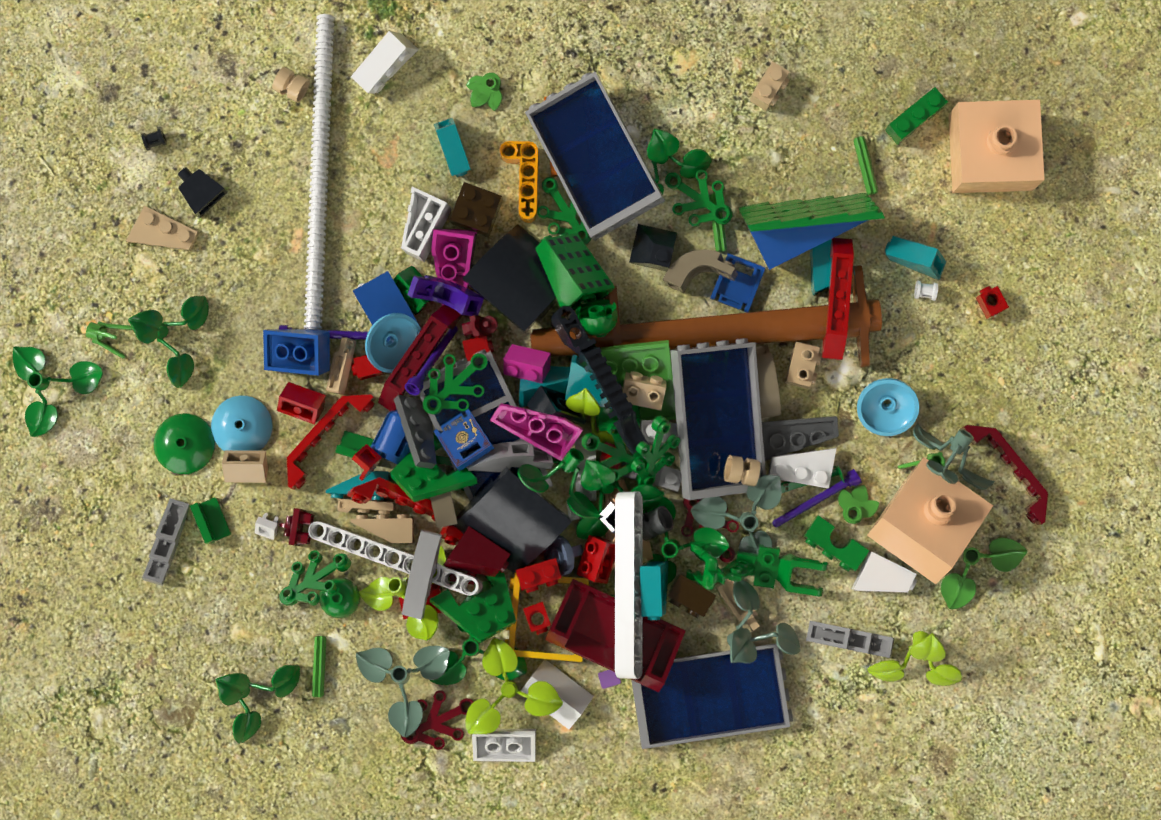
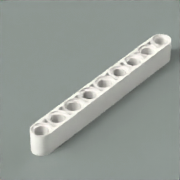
M639 491L618 492L615 500V674L619 679H639L642 675L640 566L643 565V500Z
M316 521L309 526V535L314 540L410 574V563L413 561V554L328 523ZM319 526H322L324 529V533L321 536L317 535V528ZM340 532L343 538L340 543H337L335 536ZM357 539L361 541L359 550L354 548V542ZM378 546L380 548V554L379 556L374 557L373 549L374 547ZM394 553L399 555V561L396 564H393L391 560ZM437 563V575L432 578V583L469 596L478 595L482 591L483 585L480 579ZM451 574H455L457 578L454 585L448 582V577ZM470 581H474L476 584L473 592L467 589V584Z

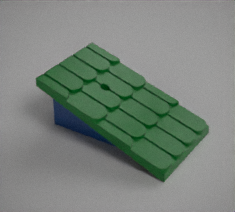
M867 193L836 198L832 195L805 201L795 199L774 204L764 202L738 207L769 270L868 220L885 219L883 212Z

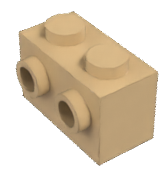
M772 61L752 93L750 102L765 111L768 110L770 105L774 107L780 97L777 95L780 89L784 90L790 81L788 79L789 71Z
M795 342L785 384L809 389L811 384L815 385L817 373H814L815 366L820 364L822 354L819 353L820 347Z
M626 372L622 391L628 396L627 400L632 405L661 410L666 391V380L659 376L648 377L643 376L639 372Z
M225 450L222 460L224 481L234 483H266L268 474L266 451Z

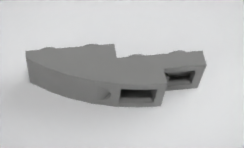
M527 441L494 444L493 450L468 466V471L502 472L506 466L511 468L520 467L524 464H530L540 469H552L553 459L551 455L541 449L533 448V445ZM478 449L467 453V457L475 451H477Z

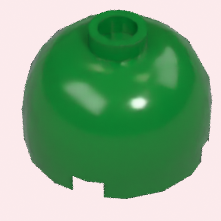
M598 299L586 302L587 306L584 308L579 306L576 310V315L586 334L604 337L615 328L618 321L615 302L610 304L607 299Z
M347 578L331 579L337 584V591L333 594L320 591L319 603L321 609L333 618L351 616L360 604L358 587Z

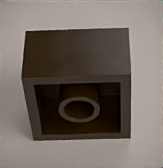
M464 182L449 220L455 226L477 232V234L489 238L503 202L502 196Z
M678 574L667 593V597L670 598L668 602L678 608L683 605L688 608L686 612L697 619L699 616L704 617L716 597L715 594L681 574Z

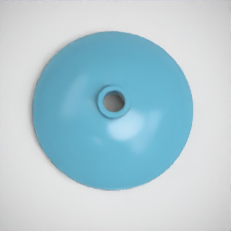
M392 313L378 319L370 328L365 341V351L370 363L382 372L392 373L421 331L419 324L410 316L402 313Z
M893 378L879 379L870 383L861 392L857 401V414L862 425L870 432L880 436H894L905 432L914 424L919 414V401L915 391L907 383ZM885 400L891 401L889 404L884 403Z
M235 396L225 400L214 412L211 422L214 440L223 451H260L268 443L273 429L269 410L262 402L250 396ZM238 421H241L243 424L241 428L236 427Z

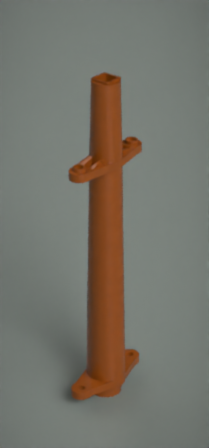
M861 265L853 266L852 272L853 303H850L847 338L856 337L860 368L870 365L869 335L870 332L881 331L882 313L879 299L867 300L863 268ZM616 285L605 297V299L609 300L610 304L616 303L618 321L615 328L604 337H596L589 334L587 336L589 339H595L596 344L594 345L597 348L669 340L670 349H677L678 345H690V348H695L697 343H709V346H714L717 341H729V344L736 343V339L746 338L748 342H755V344L823 340L826 334L828 305L620 325ZM554 327L532 329L530 334L531 349L549 352L551 357L578 355V353L576 354L568 346L564 345ZM570 332V336L576 339V335Z

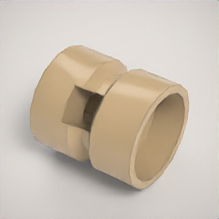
M282 67L273 81L272 89L282 95L287 94V98L299 103L309 88L310 80L301 75L295 76L294 71L287 67Z
M730 455L724 469L725 481L731 483H739L741 481L743 485L755 486L760 475V461L749 458L743 461L742 457Z

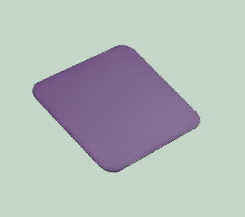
M611 670L598 673L603 689L621 683L615 672Z

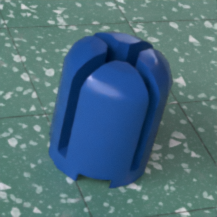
M394 410L387 413L370 447L382 458L398 465L410 452V448L401 424V418L398 411Z

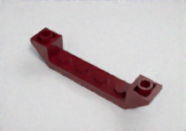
M443 305L430 316L386 380L378 401L380 405L389 411L397 410L394 399L398 395H404L407 381L417 376L447 330L454 329L463 316L462 314L447 305Z
M965 425L960 428L969 432L974 437L971 442L972 445L987 436L988 444L993 449L999 451L1001 460L1007 466L1010 465L1014 470L1013 475L1018 481L1024 482L1027 486L1026 491L1033 498H1037L1025 508L1027 512L1026 517L1033 524L1042 525L1045 523L1048 492L996 428Z

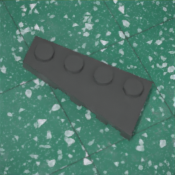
M398 395L394 402L401 418V424L415 466L432 469L436 465L433 424L429 414L424 410L421 399Z
M837 416L762 422L765 461L771 459V457L782 456L839 437Z

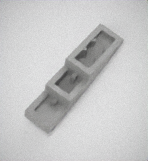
M169 499L155 534L156 539L149 554L150 559L143 574V580L163 586L179 543L190 504Z
M421 530L406 588L402 615L420 620L424 617L432 578L436 573L442 538L441 534Z
M810 621L806 641L891 658L895 638Z

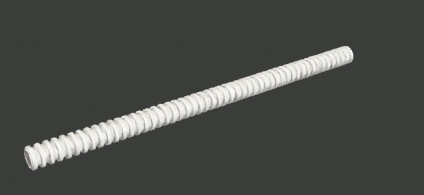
M320 14L316 17L318 20L316 23L318 27L316 28L318 33L316 38L318 40L315 41L317 45L315 47L317 51L315 53L317 57L315 63L317 64L314 66L316 69L314 71L316 75L314 77V81H316L314 87L316 89L313 90L315 93L313 96L315 100L313 102L315 106L313 112L315 113L312 115L314 118L312 120L314 124L312 126V130H314L312 136L314 138L311 139L313 143L311 145L313 149L311 151V155H313L311 161L313 163L310 164L312 167L310 173H312L310 176L312 180L310 186L312 187L309 189L311 192L309 198H311L309 200V204H311L309 210L311 212L308 213L310 217L308 219L310 223L308 229L310 231H308L309 237L307 238L309 242L307 244L309 248L307 254L309 256H307L308 262L306 263V266H308V269H306L308 273L306 279L308 281H306L307 287L305 288V291H307V294H305L307 298L305 304L307 306L304 308L306 310V313H304V316H306V319H304L306 323L304 329L314 330L322 329V326H320L322 320L320 318L323 317L321 313L323 310L321 307L323 295L321 293L324 291L322 288L324 285L322 282L324 270L322 268L325 267L323 263L325 260L323 257L325 245L323 243L326 242L324 238L326 236L324 232L326 226L324 224H326L325 218L327 217L325 213L327 211L325 207L327 205V201H325L327 195L325 194L328 192V189H326L328 186L326 182L328 180V176H326L328 170L326 169L329 167L327 164L329 158H327L329 155L327 151L329 150V145L327 144L330 143L328 139L330 137L328 133L330 127L328 125H330L329 119L331 118L329 115L331 112L329 108L331 106L329 102L331 96L329 95L332 93L330 90L332 88L330 84L332 82L330 77L332 72L330 70L333 69L331 65L333 63L331 59L333 57L331 53L333 52V47L331 46L334 45L332 41L334 39L332 35L334 29L332 28L334 27L333 21L335 20L329 14Z

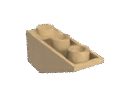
M398 514L397 518H389V515H376V519H368V515H356V519H351V523L390 543H414V519L409 518V514Z

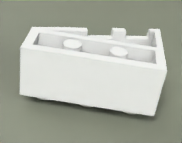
M388 31L353 73L351 78L367 93H378L383 89L385 83L419 49L402 33Z
M412 187L401 249L406 254L425 263L431 251L433 230L443 228L452 208L447 202Z

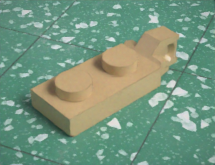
M342 337L339 350L334 353L326 387L327 392L345 393L356 347L355 340Z
M339 498L337 510L348 513L353 508H357V512L370 513V509L378 510V514H390V511L396 510L395 501L370 500L366 504H358L352 501V499Z
M727 579L725 584H720L715 588L741 623L748 614V611H744L737 606L733 596L734 581ZM753 610V614L746 622L752 631L760 627L754 618L758 615L755 610Z

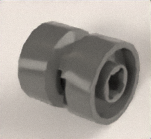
M659 506L643 513V540L648 541L673 529V518L666 507Z

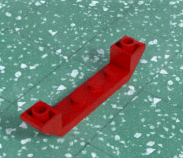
M834 237L831 240L830 258H832L822 358L843 360L848 332L854 250L853 239Z
M371 394L340 397L287 456V476L290 489H300L307 481L305 478L308 474L296 463H301L308 456L307 451L311 447L315 448L321 442V436L325 431L329 432L336 424L334 421L339 416L343 417L350 409L348 406L351 404L362 414L365 411L368 413L374 407L376 398Z
M381 477L353 487L347 493V496L351 497L352 501L358 504H366L372 499L374 491H376L377 495L394 499L398 505H407L413 508L414 512L427 514L435 521L431 500L423 499L413 502L398 485ZM453 525L442 527L440 533L444 542L453 546L457 545L463 536V533Z

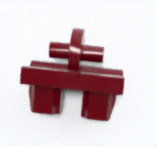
M470 316V322L462 324L464 336H486L487 339L492 338V333L498 328V321L492 316Z
M294 508L293 516L286 517V524H279V527L285 528L284 536H289L288 545L300 546V544L311 543L309 533L302 531L304 524L311 525L314 522V514L308 513L303 509Z

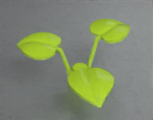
M587 388L566 400V405L570 410L582 413L583 416H591L592 433L599 437L600 442L615 444L612 435L607 431L596 430L595 416L600 413V406Z
M440 546L437 563L443 565L447 558L444 548ZM380 577L359 591L368 606L377 611H385L393 605V596L405 598L409 578L404 577L402 580L398 577L391 579ZM426 605L422 620L408 617L406 628L409 634L417 639L430 640L438 628L439 617L437 611L432 606Z
M923 631L913 634V645L909 646V651L902 665L895 660H886L867 668L870 674L880 680L887 682L897 681L904 677L903 669L906 668L912 655L916 659L928 660L931 670L926 672V678L931 683L939 686H949L962 680V673L957 667L950 664H942L937 667L933 665V662L943 660L946 652L940 640L933 633L929 635Z
M493 638L484 652L482 664L485 671L490 675H503L505 683L501 687L502 695L492 705L484 698L474 701L466 714V730L469 734H489L494 732L499 727L501 715L494 707L504 697L512 698L519 694L527 698L524 705L525 709L534 716H546L554 713L563 705V701L555 688L545 681L533 683L528 689V694L518 690L517 684L514 681H509L506 672H512L517 668V655L506 642Z

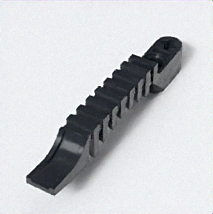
M562 306L552 315V324L564 345L568 346L576 354L578 353L580 364L583 362L587 363V366L584 367L585 371L591 370V380L596 379L598 383L595 385L596 389L601 388L603 392L600 394L601 399L606 398L608 400L604 404L605 408L612 407L613 409L608 414L609 418L617 416L618 421L613 424L630 452L634 454L637 452L636 447L640 442L644 441L647 444L648 442L639 428L636 412L632 409L633 405L631 402H628V396L621 390V384L617 383V377L615 374H612V368L610 365H607V359L605 356H602L600 347L597 348L594 345L596 344L595 339H589L575 311L569 306ZM570 332L576 335V339L570 336Z

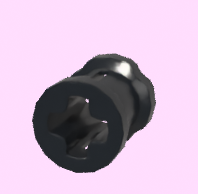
M161 127L155 132L141 134L147 151L161 144L167 145Z

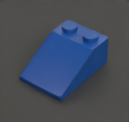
M314 329L263 330L264 370L317 376L330 371V331Z

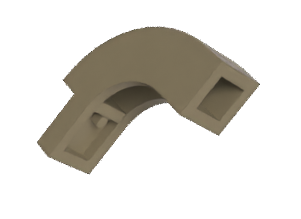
M703 249L695 250L679 257L669 267L663 281L666 286L684 293L690 281L700 273L714 272L732 281H735L738 273L735 265L725 261L720 252Z
M768 344L756 346L761 418L780 416L779 388L772 353L769 351Z
M437 464L438 467L446 474L445 465ZM451 492L430 497L437 528L457 524Z

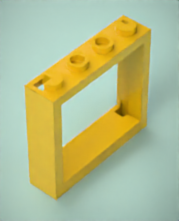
M515 573L514 577H510L509 589H513L511 602L516 622L506 628V631L510 632L509 639H505V642L513 650L515 648L520 591L517 573ZM562 577V579L558 580V583L570 584L572 579L589 585V580L584 578ZM514 650L517 657L582 662V657L576 654L567 655Z

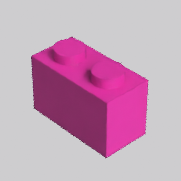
M512 344L503 358L504 375L543 383L550 370L551 353Z

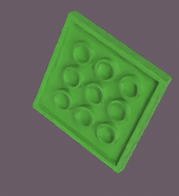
M669 340L600 347L602 356H605L607 359V365L611 366L612 374L616 375V381L622 387L626 372H639L643 376H659L666 380V391L661 410L639 406L641 421L654 420L660 415L667 420L676 419ZM596 415L597 428H599V417Z

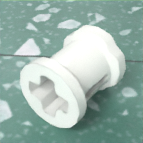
M917 280L914 298H930L936 301L938 283L925 284Z

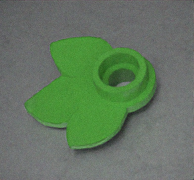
M487 73L484 76L476 75L469 79L466 86L473 90L470 97L471 106L479 107L487 103L495 111L502 101V94L499 90L501 87L500 77L495 73ZM489 79L494 81V85L491 87L488 86Z
M865 485L856 487L851 493L843 489L838 497L839 505L843 509V518L850 524H856L862 518L873 516L879 507L878 501L868 500V492ZM851 510H854L856 512V516L854 518L850 517L849 512Z

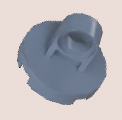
M559 535L544 550L545 561L556 558L561 577L572 572L574 557L583 555L581 544L571 547L567 539L562 535Z

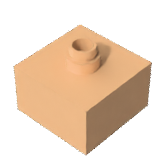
M1040 100L958 102L948 115L952 193L1033 191L1045 180Z
M923 457L905 479L867 536L927 579L937 584L953 568L993 505L958 481L956 484H950L942 479L941 476L934 474L926 466L929 460Z

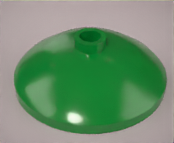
M183 413L169 417L159 426L154 437V452L158 461L164 468L177 474H192L201 470L209 463L215 450V440L211 427L202 418L193 414ZM183 439L184 445L180 447L178 441Z

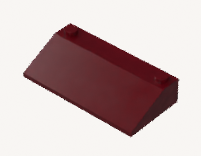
M572 579L545 640L615 672V598ZM642 617V675L639 679L631 680L659 692L665 684L686 630L662 619L648 620V617Z

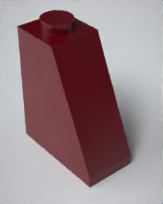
M468 527L443 565L447 568L495 577L499 571L503 573L509 565V562L506 560L510 553L471 527Z

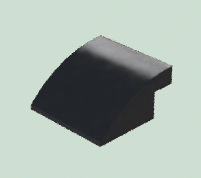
M517 224L463 277V281L526 334L537 320L540 322L556 304L557 298L535 249L540 242Z
M506 466L496 479L493 477L489 478L456 517L457 524L453 526L463 534L468 527H471L510 553L506 560L509 562L507 569L515 574L516 570L526 567L550 546L572 521L569 516L542 494L527 488L521 482L519 476Z

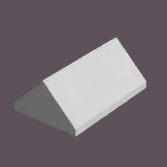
M546 659L543 660L521 689L522 692L528 694L529 687L537 681H545L551 684L563 701V705L549 715L567 729L572 727L594 697Z
M496 729L489 734H472L473 761L535 762L536 729Z

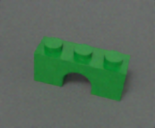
M934 87L893 120L885 131L899 145L920 125L940 112L948 101Z
M819 515L815 516L802 536L806 539L804 542L814 549L817 546L823 550L821 554L829 560L834 558L839 561L838 566L845 571H856L869 550L853 539H850L843 548H836L830 540V535L835 526Z

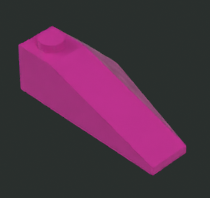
M460 229L433 230L431 252L434 258L437 278L451 281L466 288L469 287L463 281V277L472 268L477 232Z
M502 403L490 419L491 422L562 461L583 431V428L566 418Z

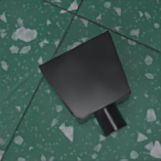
M185 167L178 173V176L183 180L178 189L199 218L228 193L219 183L200 169L192 173Z

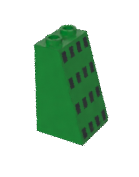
M563 233L556 237H552V235L546 236L541 239V242L535 248L560 308L562 306H569L573 310H577L579 306L584 308L587 306L586 302L604 299L615 288L577 233Z

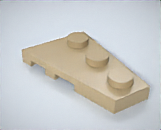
M144 206L126 242L191 251L199 232Z

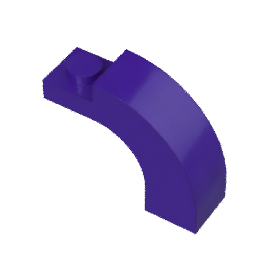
M425 275V277L414 276L407 294L411 298L431 300L447 305L460 314L467 316H478L484 300L482 296L466 287L429 275Z

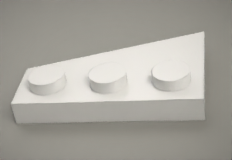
M836 448L771 457L768 475H777L784 481L829 489Z

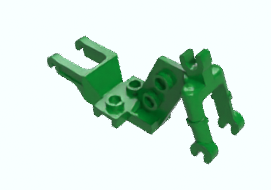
M691 542L690 551L695 552L705 561L703 575L698 570L692 572V570L688 569L686 578L696 581L698 585L703 586L707 590H712L716 582L725 584V579L739 582L748 575L754 576L753 586L774 589L776 579L787 592L818 597L823 594V588L821 587L816 589L811 585L794 583L790 579L793 568L800 567L826 571L827 562L820 563L818 560L799 558L793 554L779 557L780 547L770 548L759 544L758 554L737 551L736 560L720 569L718 567V560L710 551L705 550L704 543L698 545L695 542Z

